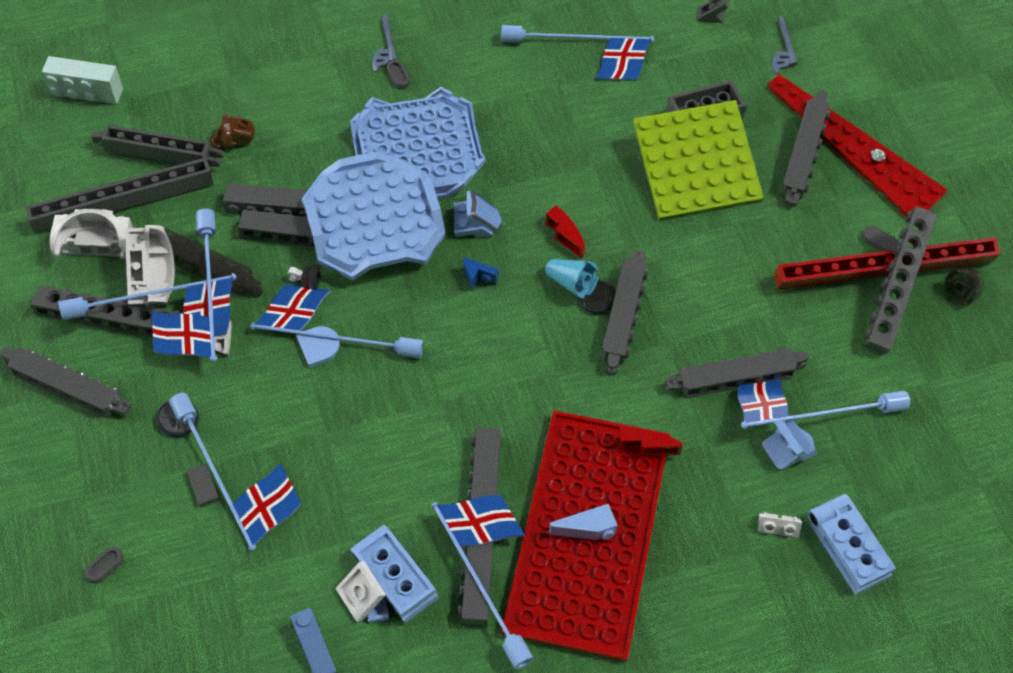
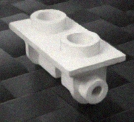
M759 513L757 532L798 538L802 521L797 519L796 516L782 515L781 518H778L776 514Z

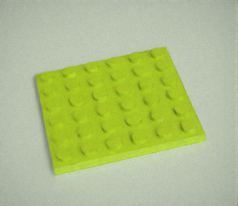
M736 100L633 119L658 220L763 200V193Z

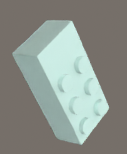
M48 56L42 70L50 95L117 105L123 91L117 68L113 65Z

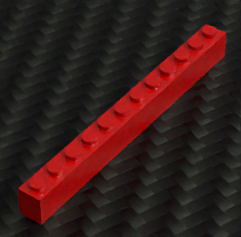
M992 237L929 245L926 247L918 272L994 262L1000 255L997 239ZM894 250L779 264L774 271L777 290L888 276V266L895 258ZM902 259V263L908 266V262Z

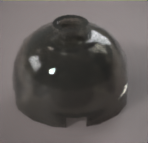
M964 267L955 269L947 274L944 288L945 291L948 290V293L951 295L949 299L953 303L966 306L974 303L981 297L984 291V281L976 270Z

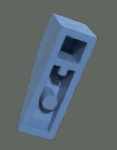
M311 608L290 616L312 672L337 673Z

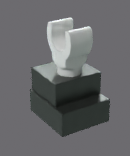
M319 265L305 266L303 272L295 267L289 268L288 274H291L289 281L301 280L303 288L317 290L321 281Z

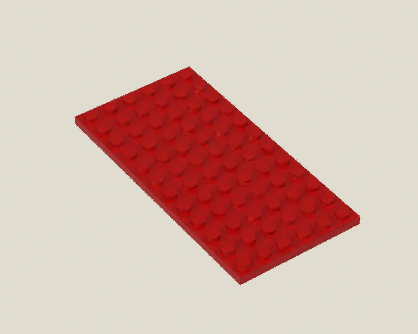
M553 410L524 533L525 537H523L504 618V624L510 635H521L523 640L624 662L628 661L666 456L640 457V449L620 450L618 436L620 427L635 426ZM660 432V433H663V434H665V435L670 436V433ZM609 504L617 523L616 534L606 540L603 538L591 540L551 535L549 532L550 522Z

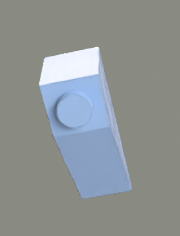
M609 504L550 522L549 527L551 535L591 540L609 539L617 531V523Z

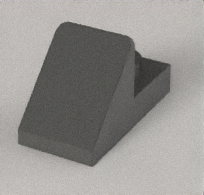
M710 0L699 6L698 20L723 23L724 11L728 9L729 0Z

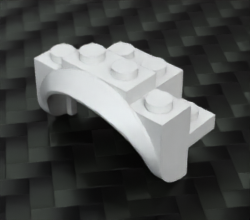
M75 209V212L69 215H55L50 234L52 256H59V254L119 256L121 259H126L125 228H133L130 217H115L113 211L105 209Z
M145 225V228H125L128 296L173 287L175 277L174 257L164 227ZM172 291L128 299V305L167 306Z

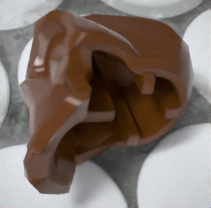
M223 115L220 127L210 137V144L219 150L223 149L224 146L230 148L235 145H246L254 139V124L245 118Z

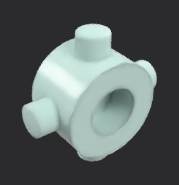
M879 149L871 151L874 160H885L886 157H884L885 153Z

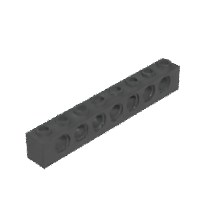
M918 206L912 211H908L905 217L906 226L902 228L899 234L901 241L893 251L895 255L894 261L890 262L887 269L889 271L888 278L885 277L881 286L883 288L882 295L879 294L875 305H878L876 312L873 311L869 320L872 324L870 329L868 328L864 334L863 339L866 340L865 347L883 354L891 350L938 214ZM913 226L918 227L920 232L915 231ZM908 243H911L914 246V249L910 248L908 246ZM902 259L908 262V266L902 263ZM896 276L901 277L902 282H899ZM890 292L894 293L897 299H893L890 296ZM884 309L888 310L891 316H887L884 313ZM878 326L885 330V334L879 332Z
M39 286L31 306L36 315L62 319L58 301L82 297L88 303L108 300L109 298L103 296L96 297L88 293H75L71 290H60L52 286ZM123 300L89 307L86 316L67 319V321L153 337L152 311L163 314L183 313L180 311L164 310L160 307L128 305V302Z

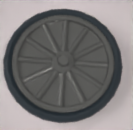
M169 401L159 408L156 420L158 427L165 434L179 437L192 432L189 424L178 422ZM194 406L197 416L195 417V420L192 423L196 428L199 421V413L197 408Z

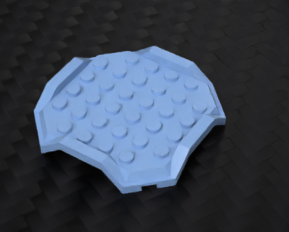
M440 87L426 98L388 103L372 97L364 105L365 109L361 113H357L350 121L356 156L378 152L393 156L426 172L431 178L438 200L447 199L463 189L485 163V156L482 153L475 126L472 102L462 97L459 99L453 96L451 91Z
M371 152L339 159L321 172L302 198V204L306 211L315 245L318 264L330 270L333 268L339 271L342 276L352 281L370 269L410 261L426 265L436 246H439L445 237L442 213L431 178L426 172L393 156Z

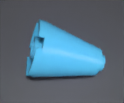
M552 259L545 267L548 277L580 298L590 295L598 281V276H596L598 267L591 261Z

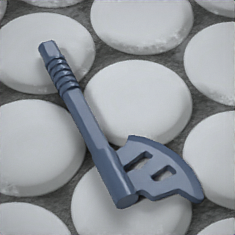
M387 14L382 15V23L388 49L380 48L374 54L372 67L375 72L380 67L387 66L390 61L397 60Z
M779 17L778 21L787 52L780 50L773 57L772 68L776 74H778L780 69L798 64L784 17Z

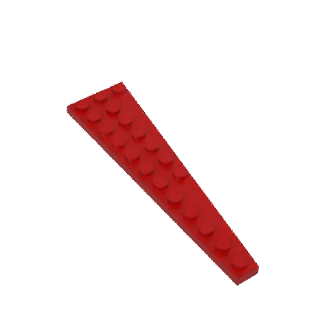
M780 74L768 83L767 88L792 111L797 112L802 120L807 101L815 98ZM828 108L831 112L828 121L824 120V124L827 126L824 135H821L824 137V141L852 168L858 171L865 180L873 183L874 188L878 192L881 191L890 203L893 202L899 208L898 211L906 217L908 211H912L916 206L930 211L946 195L948 189ZM875 149L883 151L885 153L884 157H886L885 160H874L871 151H875Z

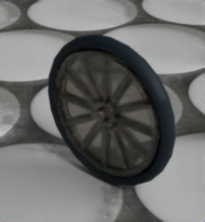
M598 280L595 289L590 295H585V298L577 297L578 303L588 312H605L612 308L616 290L610 283Z

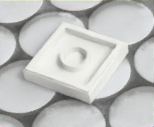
M364 561L359 562L336 587L337 592L356 622H361L386 596Z

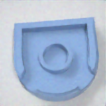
M323 326L306 330L307 332L338 336L334 330ZM296 334L309 368L332 360L340 348V341L336 339Z

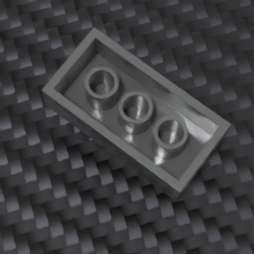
M732 80L669 96L666 112L736 100L741 119H743L747 105Z

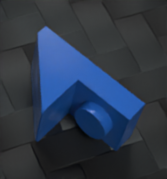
M464 257L463 271L472 290L478 279L487 284H497L499 269Z

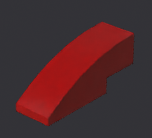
M555 205L546 213L545 224L555 231V240L583 259L585 256V244L578 228L569 216Z
M620 427L619 429L620 450L640 449V457L681 455L682 442L673 437L645 428Z

